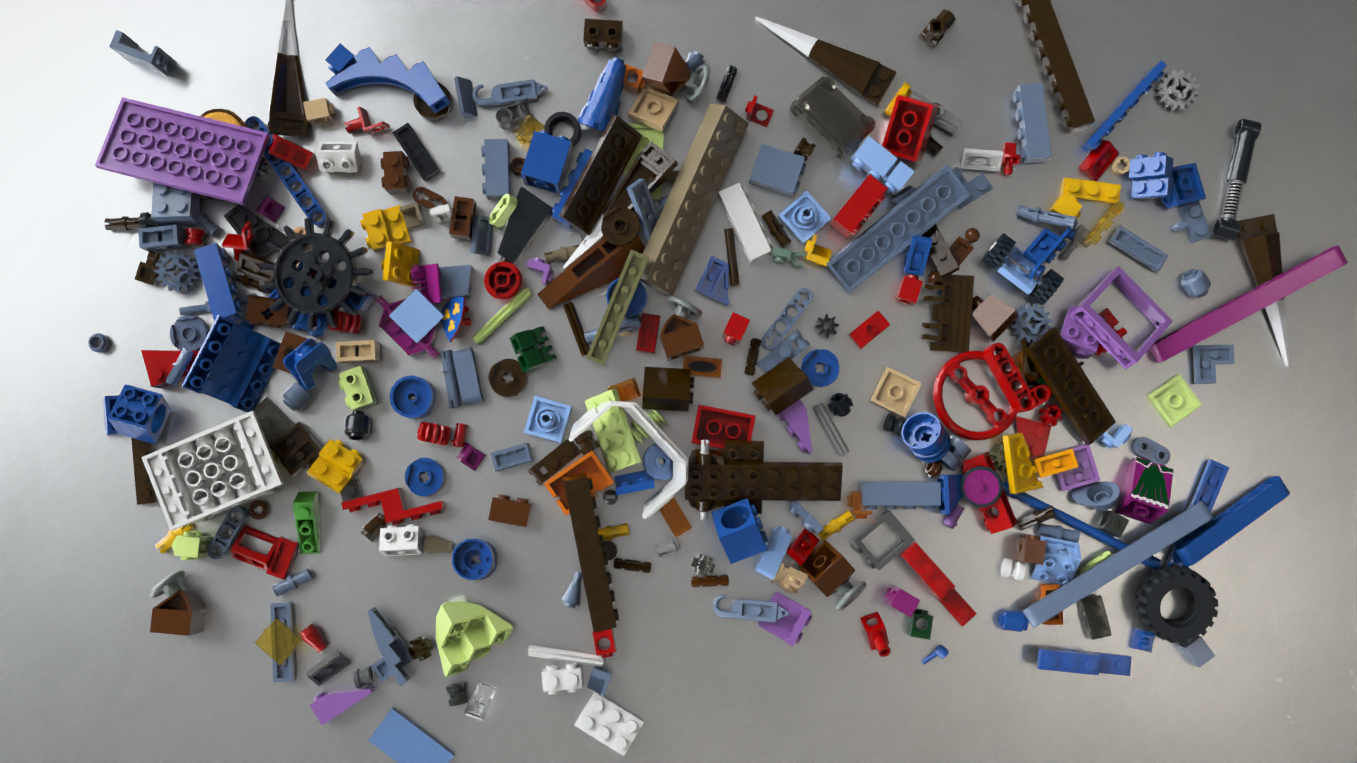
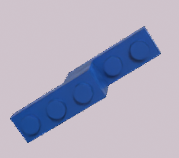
M1039 648L1037 668L1089 675L1104 673L1130 676L1132 657L1071 650L1069 652Z

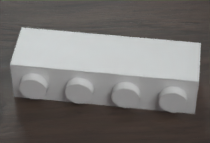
M737 183L719 191L718 197L749 263L770 255L771 248H773L769 237L765 238L763 231H765L761 220L757 221L754 215L757 212L753 203L749 204L746 198L749 197L744 186L741 187L740 183Z

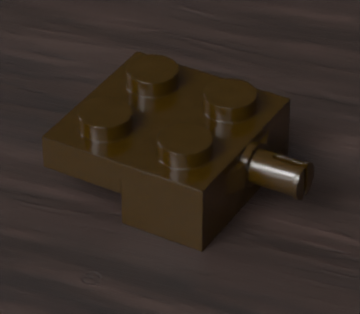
M302 422L296 423L269 446L291 476H296L303 469L310 468L319 457V452L323 449Z

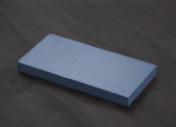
M394 707L368 740L397 763H449L455 755Z

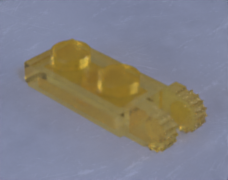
M1118 201L1109 206L1081 242L1082 245L1087 248L1092 244L1096 245L1102 238L1100 234L1103 230L1107 231L1113 224L1112 219L1121 215L1122 211H1124L1125 206L1123 202Z

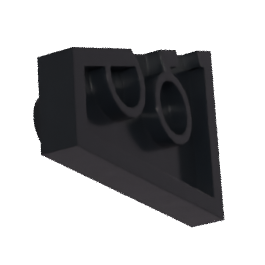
M239 204L224 215L238 235H242V230L247 221L251 222L254 239L249 246V250L253 255L264 259L273 252L267 245L269 242L281 246L289 239L288 236Z

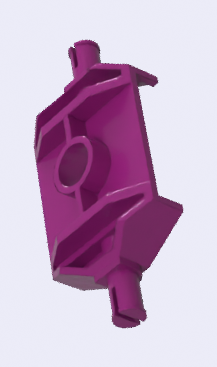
M380 295L375 300L383 308L378 326L408 356L426 352L434 360L437 359L436 356L439 357L440 353L432 345L437 329L433 327L416 343L389 317L405 299L388 303Z

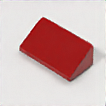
M1102 140L1103 142L1095 150L1093 149L1078 167L1081 172L1093 181H1098L1120 154L1110 141Z

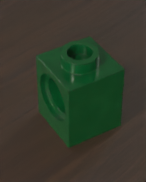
M917 609L910 617L907 635L930 640L933 616L928 614L927 610ZM923 618L925 625L919 629L916 626V622Z

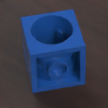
M125 384L108 419L118 434L156 444L171 413V409L162 394Z
M748 498L711 512L718 537L731 564L767 551L765 542H768L765 531H761L764 528L760 517H755L758 515L754 504L750 505Z

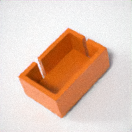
M593 450L544 483L553 498L557 496L561 498L556 502L565 516L569 515L570 512L563 477L586 473L587 478H591L593 483V489L590 490L591 497L598 495L596 493L597 490L602 492L615 483Z

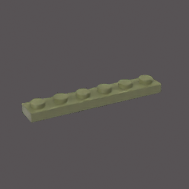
M633 250L630 251L587 354V359L603 366L605 365L649 260L648 256Z

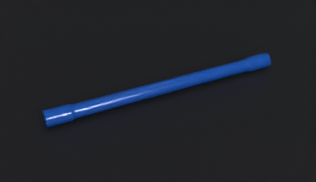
M1002 482L1006 495L1013 499H1018L1039 511L1051 506L1025 492L1010 494L1009 483ZM1053 507L1055 509L1054 513L1057 514V517H1054L1055 519L1119 551L1128 546V544ZM1151 556L1141 563L1157 570L1161 560Z

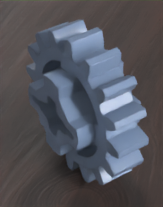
M174 250V255L166 252V258L160 256L162 262L156 263L159 269L154 270V272L160 274L156 279L157 281L163 280L162 287L169 285V291L175 288L176 292H180L182 287L187 291L188 284L194 286L192 280H198V277L194 274L199 273V269L194 268L198 264L197 262H191L193 259L191 255L186 258L184 251L179 255L178 251ZM172 260V263L168 267H165V265ZM181 260L187 262L189 267L182 266ZM176 267L182 270V272L178 273V276L172 272L176 270ZM165 276H171L173 283L167 281ZM185 276H189L188 279L182 283V279Z
M1027 303L1025 308L1022 305L1018 307L1019 311L1017 313L1019 317L1014 321L1013 325L1009 326V328L1015 330L1012 335H1018L1017 341L1024 339L1028 342L1031 340V343H1034L1047 330L1052 328L1048 323L1053 320L1047 318L1050 312H1043L1044 306L1038 308V303H1035L1031 307V304ZM1024 313V319L1019 322L1021 315ZM1029 321H1030V322H1033V323H1037V324H1035L1034 326L1028 325V324H1027V325H1024L1025 323H1028ZM1040 326H1042V330L1039 333L1038 329Z

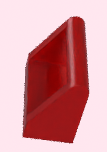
M245 525L230 550L232 558L267 571L279 538ZM247 534L273 544L267 556L243 547Z

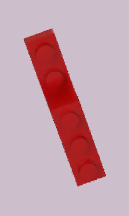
M402 488L341 502L342 509H349L351 513L361 510V506L368 505V508L379 506V501H381L386 523L392 522V525L404 523L403 519L410 517L411 521L423 518L422 514L430 513V516L442 513L441 509L446 508L445 501H439L407 509Z
M913 542L900 554L923 580L922 583L962 627L977 614L954 589L956 586L916 542Z

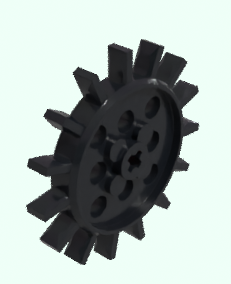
M304 218L306 230L304 235L297 237L291 227H283L290 242L284 248L279 244L269 242L267 245L279 254L276 263L270 264L266 262L259 265V267L267 271H274V282L266 283L260 286V289L262 291L277 289L280 295V299L269 307L270 310L276 312L287 304L292 308V312L286 323L292 326L295 325L301 313L308 314L307 325L310 331H316L317 316L326 315L330 327H338L334 312L343 307L346 313L355 316L357 312L348 303V300L353 293L362 297L369 296L370 293L362 288H357L356 284L358 276L372 275L373 270L368 268L357 269L355 259L363 256L368 250L362 246L351 252L346 247L347 242L354 235L352 230L347 229L337 240L331 237L335 221L327 219L323 234L314 233V223L310 218ZM308 244H311L312 251L307 254L305 248ZM328 252L329 259L327 262H323L322 256ZM299 261H302L303 268L298 271L296 265ZM342 261H345L346 268L340 271L338 266ZM293 278L294 286L289 288L287 285L288 280ZM335 278L337 285L331 289L330 281ZM307 287H310L311 294L308 297H306L304 295V290ZM327 296L328 302L322 306L321 298Z

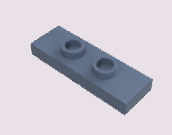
M1121 225L1116 228L1108 241L1155 272H1159L1169 256Z

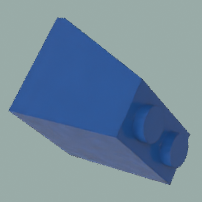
M534 131L521 171L524 184L560 195L570 160L572 142L564 136H551L547 131Z

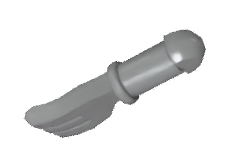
M1082 224L1076 229L1077 232L1072 241L1061 252V260H1067L1073 250L1077 248V244L1082 242L1090 231Z

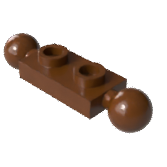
M976 228L967 229L964 234L965 239L959 236L949 247L958 266L974 249L970 243H975L980 238V233ZM939 271L931 272L928 276L930 285H941L942 282H935V274H940Z

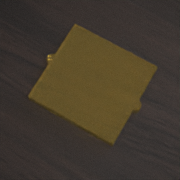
M276 618L268 628L263 630V634L257 639L255 644L275 662L282 665L288 656L294 653V649L300 644L302 639Z

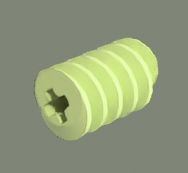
M650 409L651 415L645 412L661 430V423L668 426L658 410ZM631 421L632 428L630 430L637 447L636 441L642 444L643 436L647 439L650 437L636 422Z

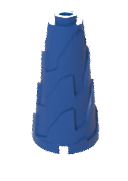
M616 57L613 60H609L579 115L578 123L604 132L612 115H618L626 70L624 60Z

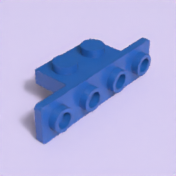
M1068 227L1061 237L1047 228L1040 233L1023 254L1025 258L1036 264L1028 277L1032 280L1036 275L1040 276L1046 268L1044 265L1046 263L1050 264L1056 257L1055 253L1057 250L1061 252L1067 244L1065 241L1067 239L1071 240L1077 232L1075 228Z

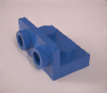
M645 470L614 477L616 495L655 488L654 479Z

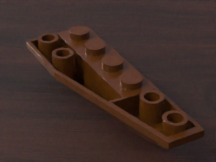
M623 223L616 230L623 231L626 224ZM639 236L632 243L621 247L609 243L604 238L565 269L537 295L550 310L611 283L620 277L630 251L633 250L643 254L645 245Z

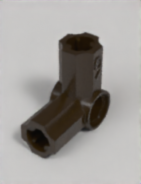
M943 9L936 19L933 18L919 37L934 48L943 38L944 33L955 22L954 14L949 10Z

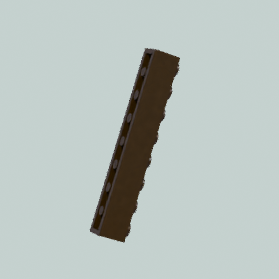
M1017 0L1019 7H1022L1024 13V22L1029 26L1030 38L1035 42L1037 57L1042 61L1043 73L1048 77L1050 92L1055 96L1056 108L1061 112L1063 127L1067 129L1068 133L1089 127L1095 122L1051 1Z
M586 473L563 477L593 631L598 632L616 628V621L619 620L617 609H613L612 602H616L614 591H610L608 585L612 583L610 572L605 570L608 560L606 553L602 554L601 546L605 545L603 535H599L597 529L601 527L599 515L595 516L594 513L597 504L595 497H591L590 490L593 489L592 479L587 478Z

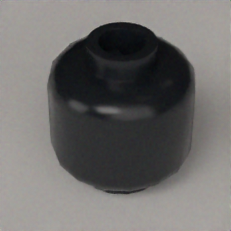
M353 411L352 414L345 417L344 433L349 439L363 440L364 437L369 435L370 418L364 415L363 411Z

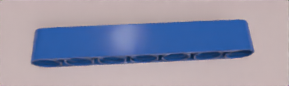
M256 116L248 117L245 121L246 128L253 129L254 125L259 123L257 130L263 132L268 130V126ZM269 134L270 142L266 145L263 153L306 217L312 219L316 227L324 228L327 219H330L329 214L295 165L283 159L274 161L275 156L270 154L268 146H271L273 142V134ZM291 169L290 175L285 176V171ZM298 184H302L300 191L295 192V187ZM312 199V205L306 207V201ZM323 214L322 221L316 222L317 216Z
M1280 476L1267 479L1175 546L1174 550L1183 565L1188 567L1199 562L1289 496V490Z

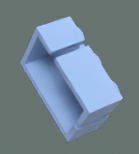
M870 136L866 138L850 159L853 161L852 165L860 171L863 169L868 173L867 176L869 174L886 186L888 188L886 192L889 194L899 192L914 173L902 161L896 166L894 163L898 158Z

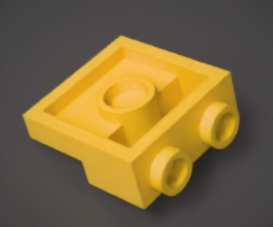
M401 205L362 214L363 219L360 220L362 229L367 230L368 237L365 238L366 244L375 253L386 250L387 242L402 245L412 242L404 216L399 207H402Z
M330 439L319 452V457L309 468L307 475L341 494L363 465L362 455L354 449L351 451L346 449L342 441Z

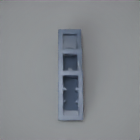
M374 607L368 611L372 632L389 670L399 685L402 686L411 678L399 664L405 658L393 643L399 637L377 608Z

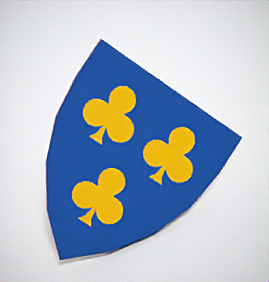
M465 297L451 299L440 311L445 315L440 322L449 342L453 341L460 325H471V319L464 318L469 311V308L465 306Z

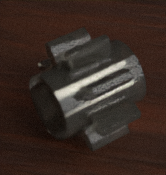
M699 554L698 558L694 557L691 564L692 567H695L693 572L707 577L708 572L713 573L715 564L712 563L713 558L703 554Z

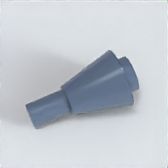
M697 51L689 52L686 61L689 70L694 72L705 63L702 54Z
M575 572L573 582L561 600L564 602V606L575 609V606H580L582 573Z

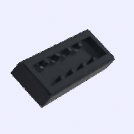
M409 123L392 132L423 180L440 171Z

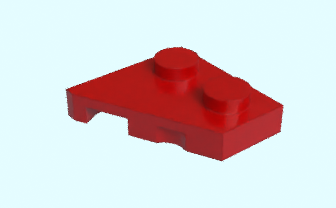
M1016 416L1014 422L1016 423L1017 432L1023 433L1030 451V460L1044 457L1052 425L1048 424L1045 427L1042 422Z

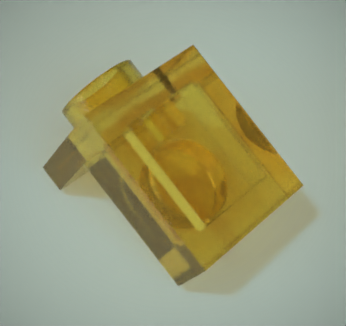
M527 114L517 130L513 129L512 133L516 135L515 139L521 144H530L534 131L540 132L545 125L532 115Z

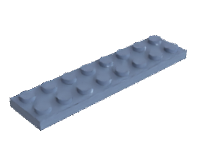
M945 165L833 256L826 265L846 290L851 293L909 246L912 235L921 236L971 194L951 168Z

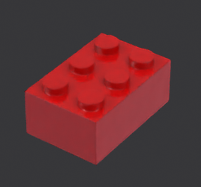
M897 95L882 146L895 156L914 162L922 161L939 105L907 95Z
M869 174L834 217L829 226L846 240L850 236L854 238L863 226L861 222L866 223L875 211L873 207L878 208L887 195L884 193L888 188Z
M698 404L691 443L701 445V440H704V444H706V440H709V447L724 450V440L751 441L756 415Z

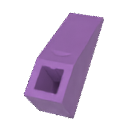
M799 399L779 413L777 417L781 422L784 420L787 423L788 427L786 429L792 437L796 436L799 441L797 445L801 451L811 454L812 446L807 409Z

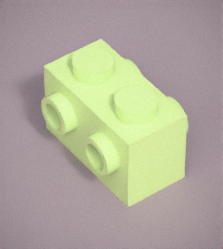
M358 366L339 373L340 379H338L340 388L345 390L347 396L345 397V403L348 408L357 411L378 403L365 367Z
M201 531L184 532L183 535L176 536L172 545L174 556H181V560H193L209 556L207 549L213 536H205Z

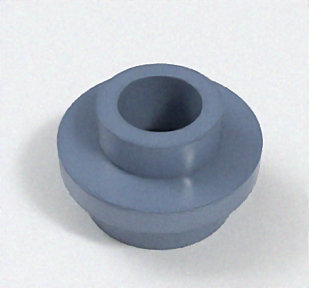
M96 333L89 338L88 345L94 352H103L107 349L109 341L104 334ZM98 340L102 341L100 346L97 345Z

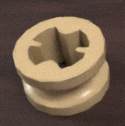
M1123 156L1118 157L1111 164V169L1116 175H1123L1130 168V160ZM1120 162H1122V164H1125V167L1122 170H1120V168L1117 167V164H1119Z

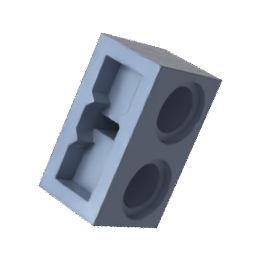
M178 225L138 229L139 247L148 252L149 250L161 251L186 248L184 244L186 239L185 229Z

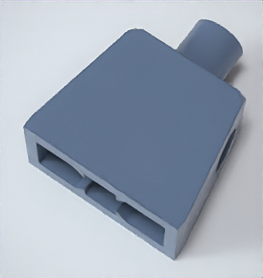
M471 265L439 267L441 271L440 287L443 292V300H451L455 297L471 298L474 268Z

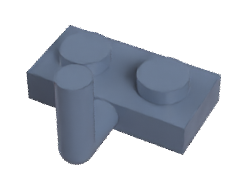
M1199 201L1179 207L1183 221L1171 227L1173 232L1186 229L1191 243L1212 237Z

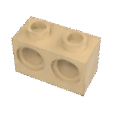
M376 340L336 342V361L340 363L379 362L380 342Z

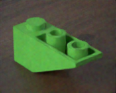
M318 491L298 492L293 501L300 554L320 553V504Z

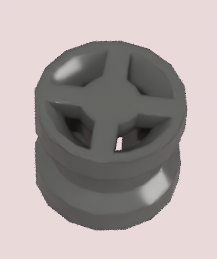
M366 666L362 670L359 668L354 669L353 679L357 689L362 688L363 685H374V673L371 666Z

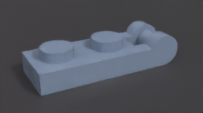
M797 330L760 360L757 365L766 373L788 357L791 359L796 357L810 343L807 340L805 341L800 336V331ZM794 340L799 345L796 349L790 344Z

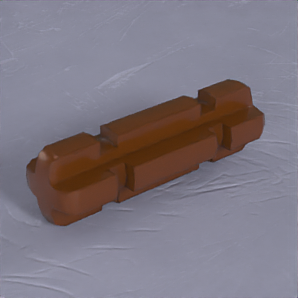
M717 575L702 576V578H699V576L691 577L692 587L729 585L728 575H720V577Z

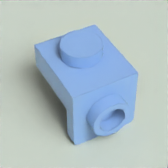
M1127 424L1120 425L1113 436L1106 432L1100 436L1101 442L1108 448L1120 447L1122 443L1125 444L1130 439V433L1133 428Z

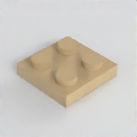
M645 86L630 109L628 118L662 132L679 105V99Z
M887 366L870 402L905 418L922 383Z

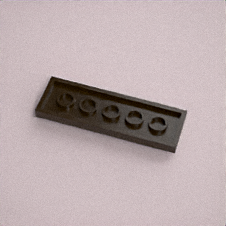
M612 115L559 217L584 234L590 235L643 135L620 117Z
M1055 327L1050 328L1025 349L1086 445L1092 444L1116 423Z

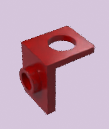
M754 95L752 102L748 101L745 112H747L746 120L768 127L774 110L758 104V96ZM764 110L767 113V118L759 120L756 116L758 111Z

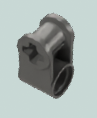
M522 99L500 108L496 112L499 127L510 129L533 120L534 116L530 113L527 106L528 101ZM504 115L510 117L506 122L500 120Z

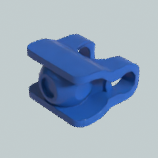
M311 338L304 341L283 360L284 365L297 383L308 391L315 386L313 371L316 367L320 365L323 369L330 372L337 368V364L327 345L324 343L317 344Z

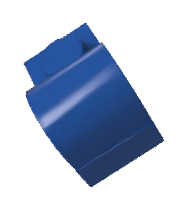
M912 235L910 247L904 259V273L924 275L932 238Z

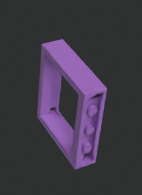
M1119 266L1108 273L1071 313L1125 369L1136 364L1173 322ZM1111 282L1156 327L1154 332L1136 352L1090 306Z

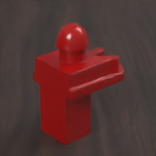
M1005 142L1003 144L1001 167H1005L1004 173L1006 175H1011L1013 168L1020 164L1021 155L1016 154V143Z

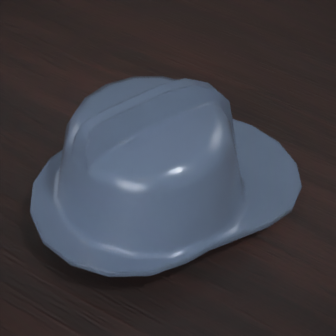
M1093 482L1073 488L1071 494L1074 501L1080 505L1092 506L1098 511H1106L1116 505L1120 489L1113 482Z

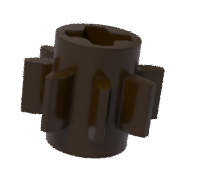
M419 636L410 641L412 646L408 648V652L414 660L419 659L421 662L431 656L430 651L433 650V645L428 638L422 639V636Z

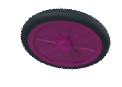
M977 466L969 469L963 475L960 489L962 496L969 504L976 507H988L1000 498L1003 484L996 471L986 466Z

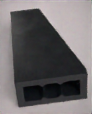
M522 186L516 197L517 206L510 215L497 252L501 256L500 261L510 262L515 266L550 219L553 207Z

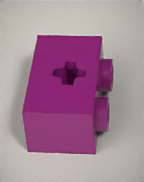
M894 585L892 588L889 587L884 595V598H886L885 603L909 617L913 615L920 602L918 598Z

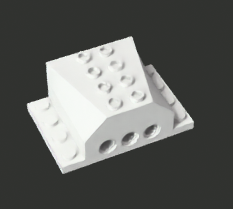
M250 411L142 457L170 531L190 523L211 520L229 512L233 508L242 507L277 492L275 487L284 484L255 411Z

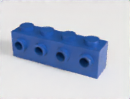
M586 148L583 153H579L576 160L578 164L575 170L572 169L568 176L570 181L567 187L564 186L560 192L561 199L559 203H555L551 212L554 221L571 229L573 225L559 217V214L593 151Z
M214 243L195 249L194 253L214 321L217 315L232 321L243 318L241 313L243 306L240 300H237L236 294L238 289L235 283H232L231 276H233L231 267L227 265L226 259L228 255L225 248Z

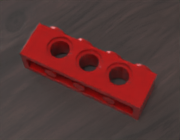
M988 451L962 461L964 474L969 469L977 466H986L996 471ZM1004 488L1000 498L994 504L988 507H978L979 511L984 515L985 527L987 530H990L991 534L1013 528L1018 524ZM992 507L998 509L999 515L993 514Z

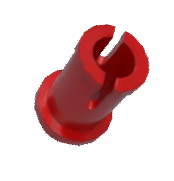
M456 423L454 440H451V442H453L454 447L464 448V445L467 444L465 438L468 425Z

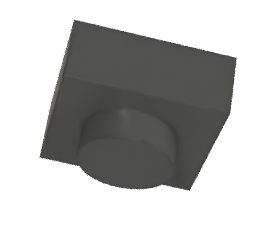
M359 479L351 480L341 492L342 502L363 497Z

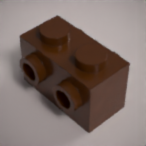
M403 151L383 152V158L380 160L381 169L384 170V177L381 178L382 187L389 194L409 193L408 156Z

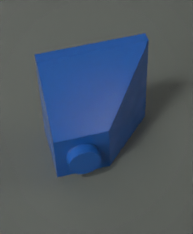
M964 474L937 476V482H941V506H938V514H950L963 497L960 483Z

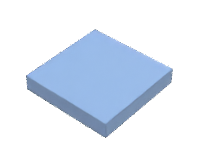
M418 289L389 315L416 343L445 316Z

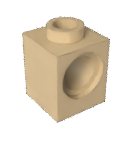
M326 97L303 102L306 119L311 125L334 121L333 114H335V108L333 103H330Z

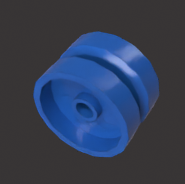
M413 375L405 376L397 380L391 388L390 402L395 412L401 416L420 419L431 414L436 406L437 394L433 385L427 380Z

